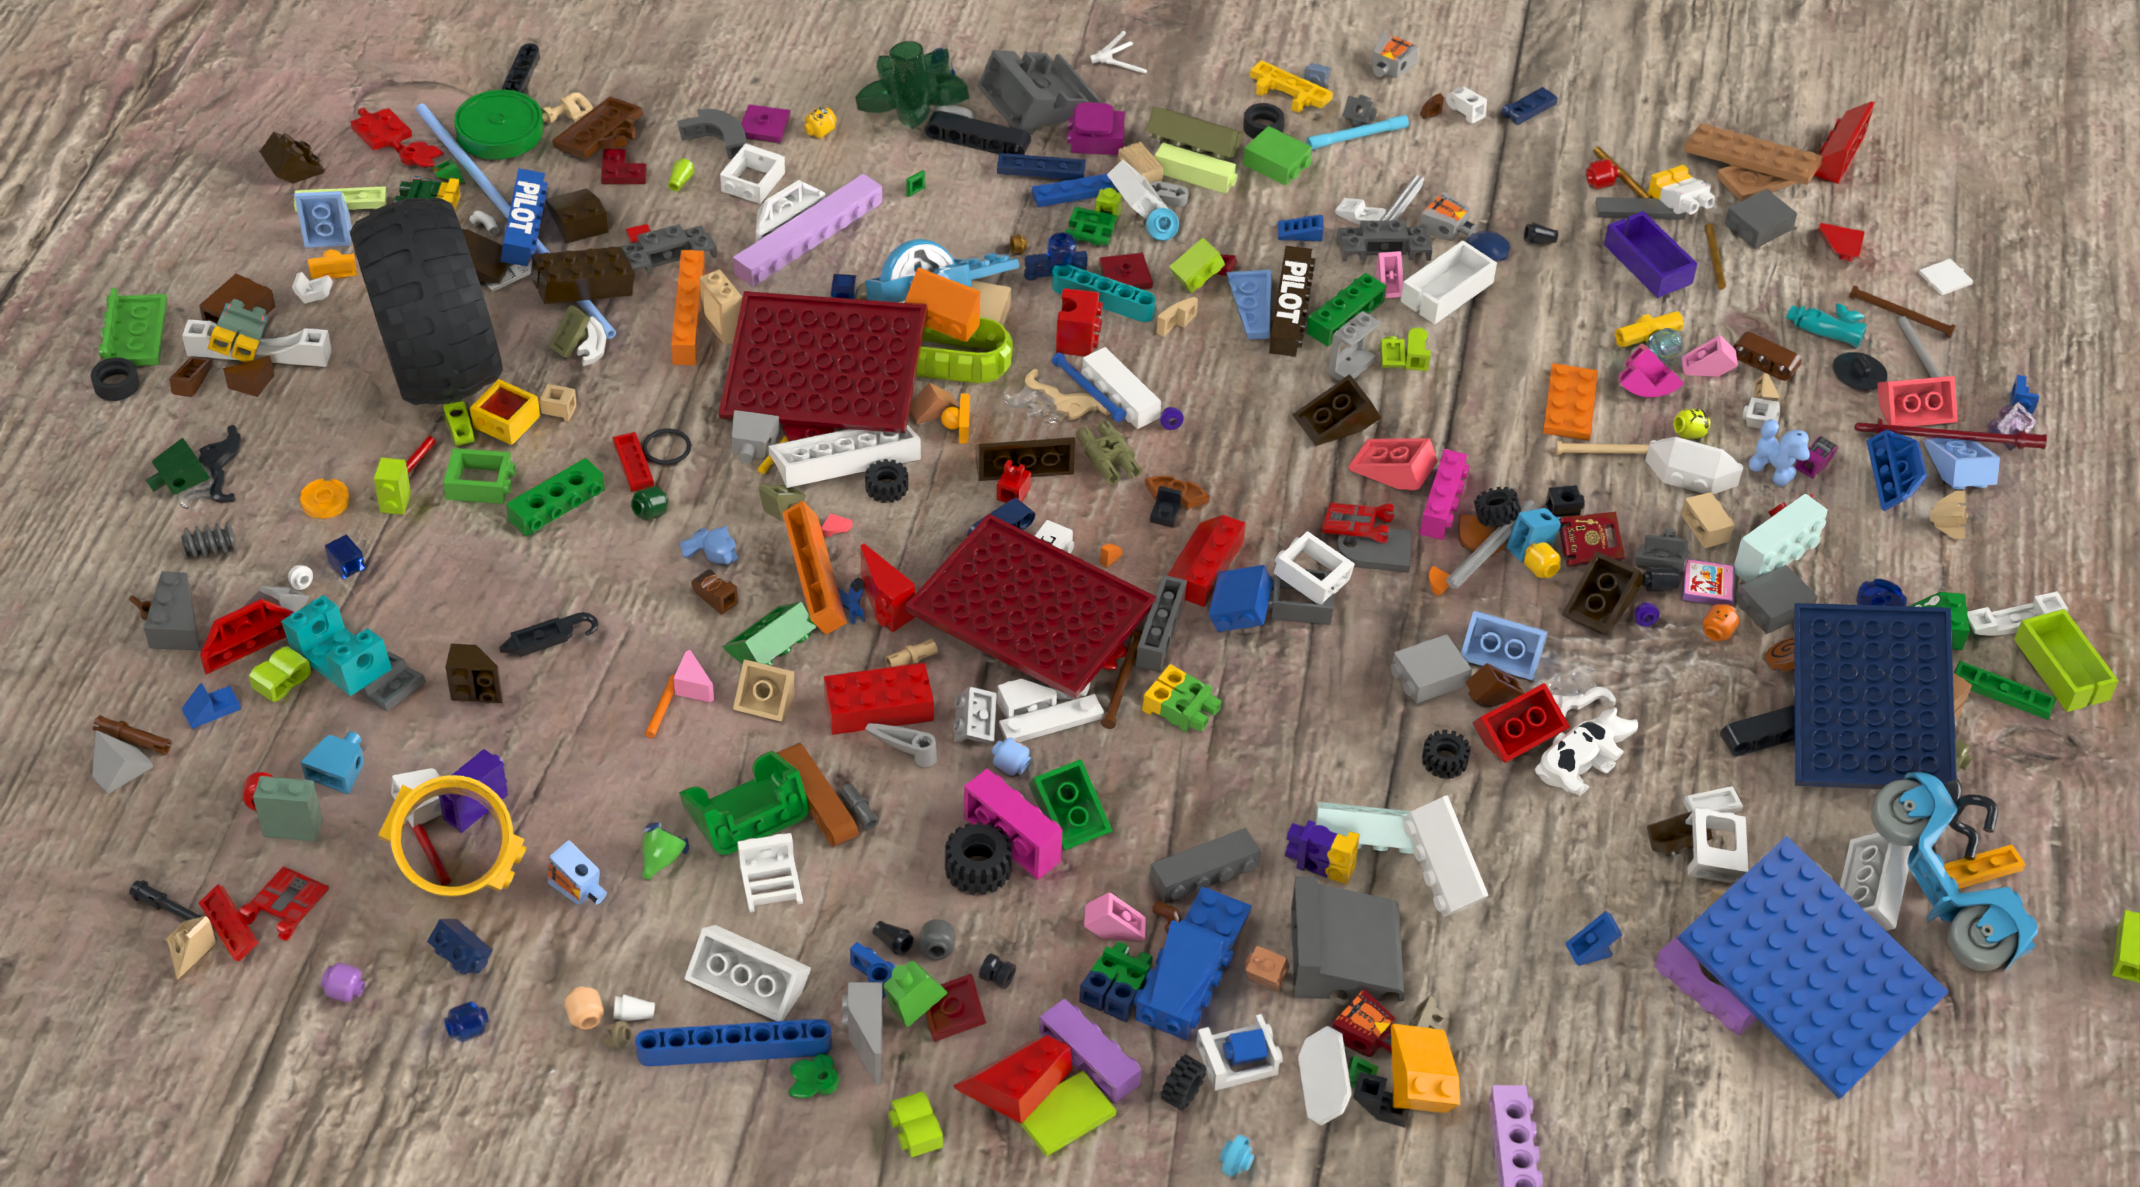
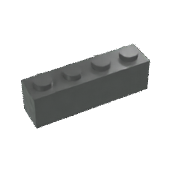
M1243 828L1151 863L1150 881L1164 903L1179 900L1187 894L1200 891L1202 886L1208 888L1218 882H1226L1244 872L1249 873L1259 867L1261 850L1247 829Z

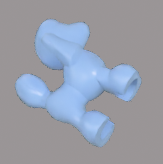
M1769 419L1763 423L1760 429L1762 437L1757 442L1755 454L1749 460V468L1752 471L1759 472L1763 470L1764 465L1771 463L1775 467L1772 481L1775 485L1783 487L1793 480L1797 474L1796 468L1793 466L1796 459L1801 461L1808 460L1810 456L1807 448L1809 437L1805 431L1790 430L1782 436L1779 444L1774 437L1779 429V425L1776 420Z

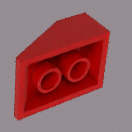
M863 543L860 545L861 579L863 580L865 591L878 623L883 627H887L891 632H895L915 618V616L905 612V604L915 595V584Z

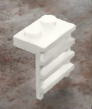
M791 833L738 841L739 866L749 912H755L754 906L787 900L797 899V904H803L794 861ZM791 874V876L749 883V880ZM792 886H794V889H788V890H782V891H776V892H770V893H764V894H757V895H752V894H751V893H755V892H761V891L774 890V889H780V888H786V887H792Z

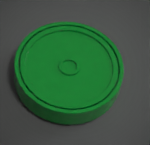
M491 90L474 95L459 106L454 116L456 137L460 146L470 154L485 159H508L522 155L539 143L544 132L542 111L538 103L528 95L512 90Z

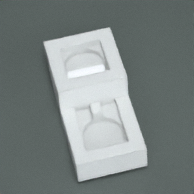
M1344 198L1335 212L1338 216L1360 225L1361 221H1380L1385 215L1386 210L1384 208L1366 207L1363 199Z

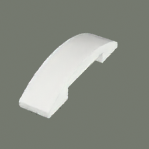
M2058 591L2035 596L2033 603L1994 612H1991L1989 607L1968 611L1967 613L1969 625L1974 634L1998 636L2017 633L2021 620L2065 609L2068 612V608Z

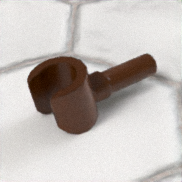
M130 596L129 601L138 607L141 618L146 620L148 616L146 611L150 610L152 602H141L135 596Z

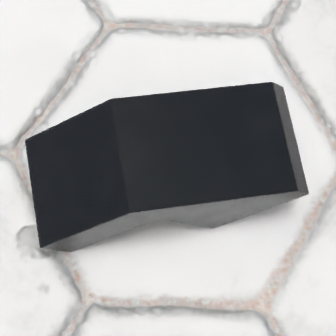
M1359 1072L1353 1098L1378 1121L1406 1127L1410 1109L1393 1107V1093L1385 1091L1387 1078Z

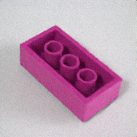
M986 769L964 785V819L972 825H976V822H982V825L989 823L993 824L994 829L998 827L1002 829L1003 834L1008 835L1009 842L1012 844V859L1037 880L1061 862L1062 829L1059 824L1042 814L1037 806L1031 805L1023 798L1019 791L1009 787L999 775H995L989 769Z

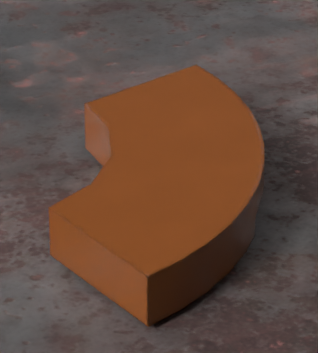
M1154 476L1145 479V486L1155 500H1157L1159 487L1163 486L1181 491V504L1187 509L1209 503L1210 496L1191 481L1176 480L1174 476Z

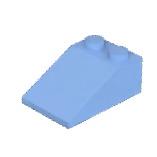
M341 191L295 193L305 248L351 246L349 232L352 229L351 220Z
M1924 438V444L1942 480L1948 483L1951 488L1958 490L1965 489L1966 486L1986 488L1988 485L1997 484L2000 457L1977 441Z

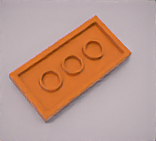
M1552 363L1543 434L1590 440L1598 370Z

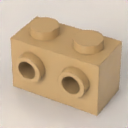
M1711 492L1685 499L1681 516L1704 549L1730 542L1734 530V522L1731 517H1728L1720 501L1716 500Z

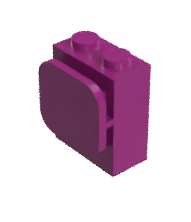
M1083 102L1078 104L1076 108H1073V117L1068 118V130L1072 131L1067 133V144H1071V153L1118 156L1119 149H1123L1125 111H1114V108L1106 103Z

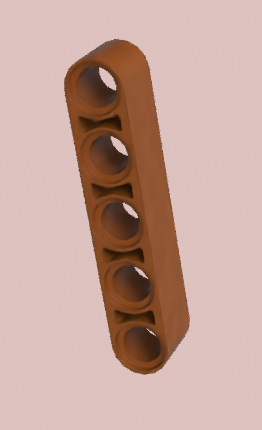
M799 742L776 752L799 770L809 804L808 812L831 846L835 847L858 837L859 833L855 821L802 743Z

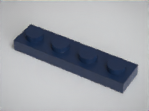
M999 153L997 174L1073 180L1084 178L1086 160Z

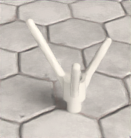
M1122 31L1103 50L1097 51V54L1090 56L1092 64L1106 62L1107 64H1114L1144 74L1147 72L1146 69L1113 59L1112 54L1133 44L1130 41L1111 49L1126 34L1125 31Z

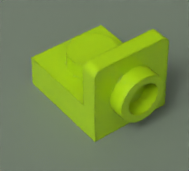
M1395 336L1381 339L1378 345V351L1381 352V368H1404L1406 365L1404 339H1398Z

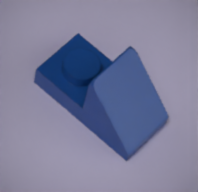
M200 683L181 709L188 724L193 729L241 710V707L230 686L208 694L204 685Z
M1605 911L1568 940L1565 945L1576 965L1580 966L1613 956L1609 945L1623 934L1612 914Z

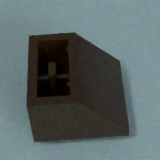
M273 131L259 151L276 177L293 184L323 174L325 171L320 164V159L311 151L312 147L307 142L302 140L300 142L296 141L286 133L282 135Z
M451 643L445 666L451 700L503 703L498 666L477 645Z

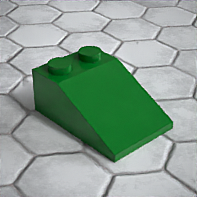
M1082 759L1036 776L1028 784L1042 814L1051 821L1057 822L1061 827V847L1063 851L1112 832V828Z

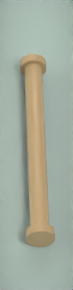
M1556 441L1555 454H1647L1649 445L1575 444Z

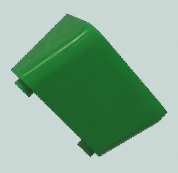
M773 750L756 758L752 766L753 780L709 799L707 792L699 786H693L679 792L684 808L712 849L720 855H728L737 851L738 841L768 837L800 822L807 816L809 804L799 770Z

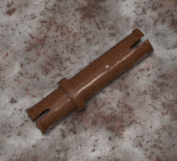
M99 715L93 723L98 725V727L93 726L95 732L97 730L120 741H126L161 753L162 755H167L171 749V746L166 745L172 744L171 739L131 727L125 721L117 722Z

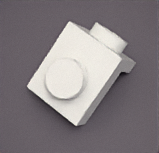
M300 272L296 275L292 289L306 304L325 299L329 295L333 281L328 275L309 281Z

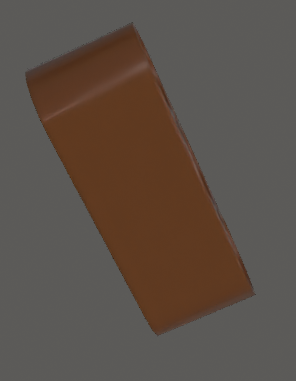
M1751 332L1743 333L1733 345V348L1736 350L1737 360L1782 381L1789 380L1801 365V358L1795 352Z

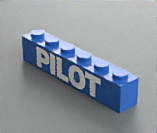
M518 168L500 262L528 267L529 258H532L533 254H535L548 182H544L545 173Z

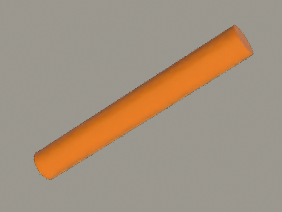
M675 674L670 676L646 729L645 735L648 738L655 737L675 692Z

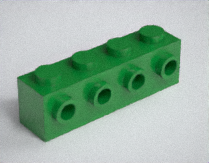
M1364 273L1358 279L1355 278L1348 287L1340 290L1334 298L1326 301L1320 309L1309 315L1307 319V334L1325 346H1330L1333 334L1362 311L1370 314L1384 303L1387 285L1367 273Z

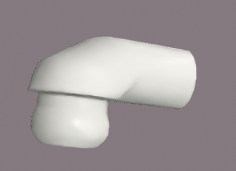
M475 211L470 216V222L475 226H479L480 223L484 224L489 235L495 236L499 233V228L494 218L482 211Z

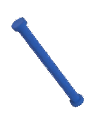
M1056 353L1052 357V364L1064 370L1108 410L1116 422L1124 420L1126 411L1121 407L1118 408L1067 362L1062 353Z

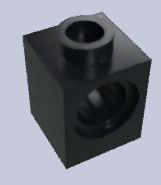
M1577 485L1552 487L1548 489L1545 505L1555 517L1577 516L1581 514V509H1584L1585 500L1584 496L1580 495Z

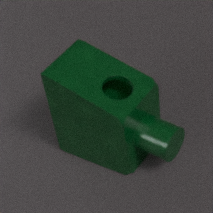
M181 438L153 459L152 463L158 473L147 478L146 482L153 492L167 485L172 494H178L210 479L185 439Z

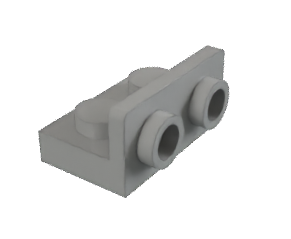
M968 687L957 694L954 703L956 720L953 724L955 742L960 743L965 739L985 744L994 742L997 693Z

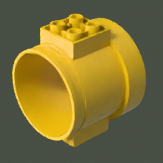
M457 775L433 778L414 789L402 785L378 834L380 840L391 844L394 859L399 869L412 884L425 892L445 897L471 894L485 886L499 893L502 887L508 889L515 872L511 871V867L514 862L520 863L527 848L522 845L525 839L513 834L512 821L501 798L485 784L469 777ZM460 794L470 797L486 807L496 821L500 834L498 858L486 874L472 883L457 887H446L430 883L414 872L403 854L401 837L408 817L420 804L435 796Z

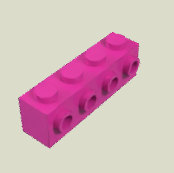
M1444 449L1423 513L1420 535L1443 540L1447 528L1452 527L1455 515L1452 514V511H1457L1460 500L1457 495H1462L1465 481H1462V479H1467L1470 465L1466 464L1468 454Z

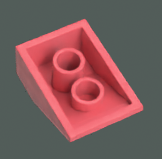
M1430 438L1367 439L1348 467L1352 472L1393 488L1417 490L1420 489L1438 460Z

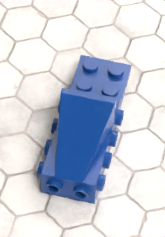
M1202 886L1185 919H1181L1180 923L1174 920L1170 923L1165 947L1160 949L1156 958L1157 965L1155 969L1150 968L1145 978L1146 985L1144 989H1139L1134 998L1133 1004L1137 1005L1135 1020L1187 1040L1192 1028L1196 1029L1199 1024L1203 1007H1208L1213 988L1219 986L1224 967H1228L1234 954V951H1231L1251 913L1252 905Z

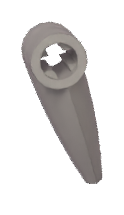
M869 723L865 728L868 733L882 742L913 755L915 763L920 767H931L937 762L936 741L934 736L929 733Z

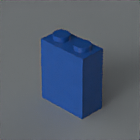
M1265 565L1218 573L1208 615L1218 632L1264 625L1273 580Z

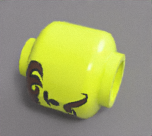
M1683 409L1674 418L1673 426L1675 432L1683 439H1700L1707 434L1710 428V419L1702 409Z

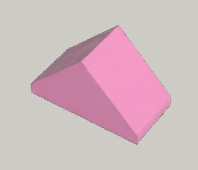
M1401 251L1378 253L1375 279L1387 285L1385 298L1401 297L1403 270Z
M691 650L686 651L674 676L675 695L709 703L714 701L712 682Z

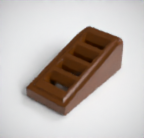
M191 356L169 378L171 393L193 397L212 367L213 360Z

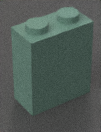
M260 776L253 799L263 837L317 841L323 819L314 781Z

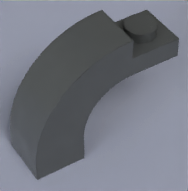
M699 109L698 117L677 120L682 141L704 136L717 137L724 142L729 160L736 156L745 143L748 144L740 122L734 116L724 111Z

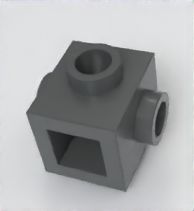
M1348 95L1342 116L1347 120H1351L1350 124L1354 126L1367 125L1376 118V105L1371 102L1372 98L1359 95L1356 98Z

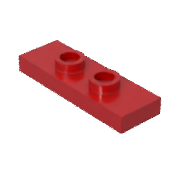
M636 432L612 437L613 445L630 491L634 492L654 486V480Z
M217 884L198 902L234 960L240 962L259 943L223 886Z

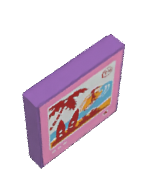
M1689 559L1683 571L1682 600L1714 605L1728 604L1732 606L1734 565Z

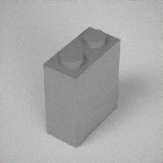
M1447 634L1394 652L1391 664L1393 676L1399 679L1405 693L1411 696L1416 704L1466 687L1465 682L1471 677L1472 668Z

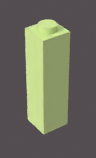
M1162 143L1155 154V158L1164 167L1163 175L1225 194H1227L1231 186L1234 187L1238 177L1235 174L1236 164L1166 143Z

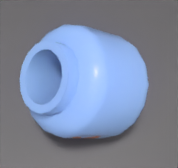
M1007 738L1004 742L999 740L991 751L995 755L993 765L1009 776H1014L1017 773L1021 775L1031 761V757H1029L1030 751L1014 738Z

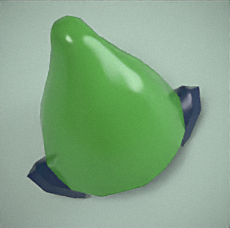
M660 822L649 823L643 829L642 849L644 866L642 877L650 880L661 869L671 865L681 852L687 854L689 850L688 838L681 839L661 828Z

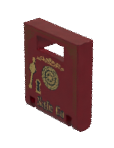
M1616 511L1558 519L1561 525H1569L1559 529L1564 558L1574 556L1576 558L1567 560V567L1589 565L1596 551L1618 561L1625 559ZM1610 527L1614 547L1612 548L1608 546L1605 529Z

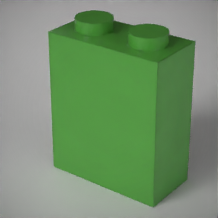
M1268 126L1244 148L1243 165L1286 186L1292 180H1295L1303 169L1310 166L1312 162V147Z

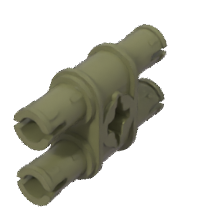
M1106 420V424L1102 421L1098 425L1097 429L1103 436L1099 439L1094 437L1087 426H1084V429L1083 427L1078 429L1076 436L1084 446V454L1089 457L1093 463V468L1102 474L1108 485H1112L1111 480L1114 484L1120 480V474L1114 467L1122 466L1127 476L1131 479L1141 474L1142 469L1134 459V451L1128 447L1125 437L1116 432L1109 420Z

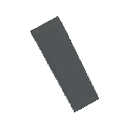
M1596 197L1595 201L1598 217L1627 218L1642 211L1651 219H1685L1686 212L1676 214L1673 212L1674 208L1667 207L1662 201L1655 198Z

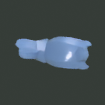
M727 526L711 531L701 528L694 533L693 537L680 542L682 554L685 558H690L699 550H704L707 559L718 565H727L738 559L734 549L736 544L734 539L730 537Z

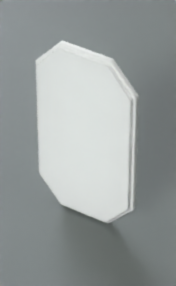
M1326 1026L1305 1039L1298 1056L1307 1117L1321 1126L1343 1114L1352 1094L1342 1033Z

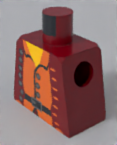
M1363 990L1332 1023V1028L1342 1033L1345 1047L1366 1057H1372L1380 1047L1392 1054L1391 1025L1395 1024V1018L1375 998Z

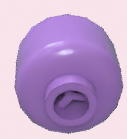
M338 962L333 966L327 967L321 980V987L324 988L326 996L349 1003L355 996H361L366 982L362 980L360 969Z

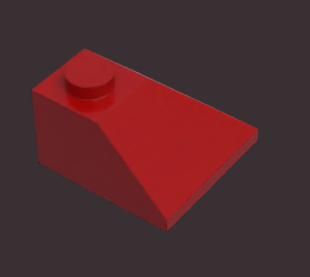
M1820 223L1817 226L1816 231L1832 252L1840 256V260L1853 262V258H1859L1865 231Z

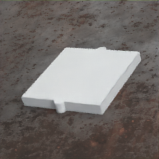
M1951 259L1919 270V274L1928 282V285L1932 286L1941 296L1973 283V280L1964 272V269L1957 266Z

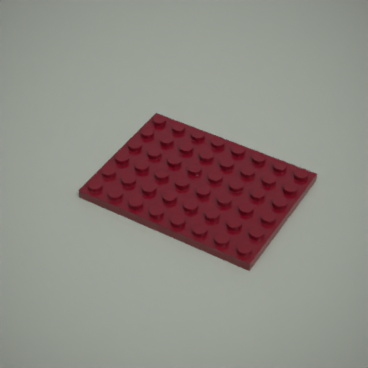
M744 291L718 413L720 419L733 420L734 411L738 410L779 416V423L906 433L928 311L927 304Z
M988 514L905 604V612L1076 699L1148 614L1157 597Z

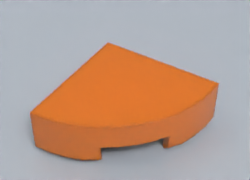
M1107 543L1101 547L1100 564L1108 568L1123 555L1122 549L1115 544Z
M1432 566L1429 572V583L1432 592L1440 596L1449 587L1446 579L1450 575Z

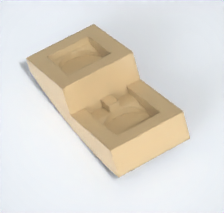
M1195 297L1185 299L1163 311L1157 318L1156 333L1165 337L1176 324L1185 328L1197 315L1198 299Z

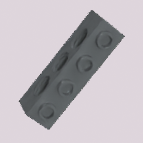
M1166 575L1162 576L1156 593L1157 599L1152 604L1138 644L1136 667L1161 672L1185 602L1187 580Z

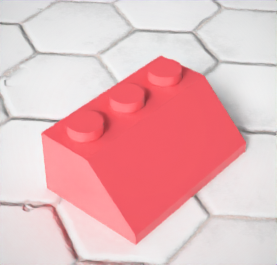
M1955 376L1877 382L1879 407L1888 425L1913 427L1958 422Z

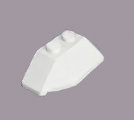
M798 180L765 200L757 211L756 242L823 200L825 193Z
M1678 437L1650 441L1645 459L1663 483L1702 494L1708 492L1716 494L1738 486L1744 467L1722 449Z

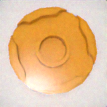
M324 478L314 480L308 483L301 491V508L305 514L313 518L326 519L341 514L349 505L348 488L337 479L330 478L331 481H324Z

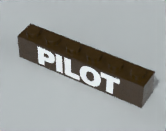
M1285 246L1270 338V354L1296 357L1297 348H1302L1304 335L1300 334V332H1305L1306 319H1302V317H1307L1309 304L1305 302H1309L1311 288H1307V286L1311 287L1313 273H1309V271L1314 272L1316 259L1311 258L1312 249Z

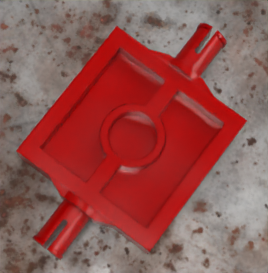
M362 107L358 110V114L361 117L350 121L351 129L373 151L383 147H393L399 153L400 149L405 148L400 142L412 137V130L389 108L369 113L365 107Z

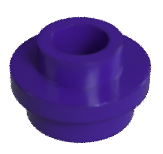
M1175 407L1164 409L1160 416L1161 425L1167 430L1179 428L1184 420L1182 412Z
M1646 602L1637 606L1634 617L1637 624L1646 627L1654 624L1658 620L1660 613L1655 605Z

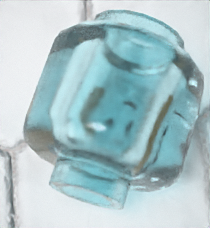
M1664 328L1651 335L1648 339V348L1662 362L1679 354L1683 344L1680 334L1670 328Z

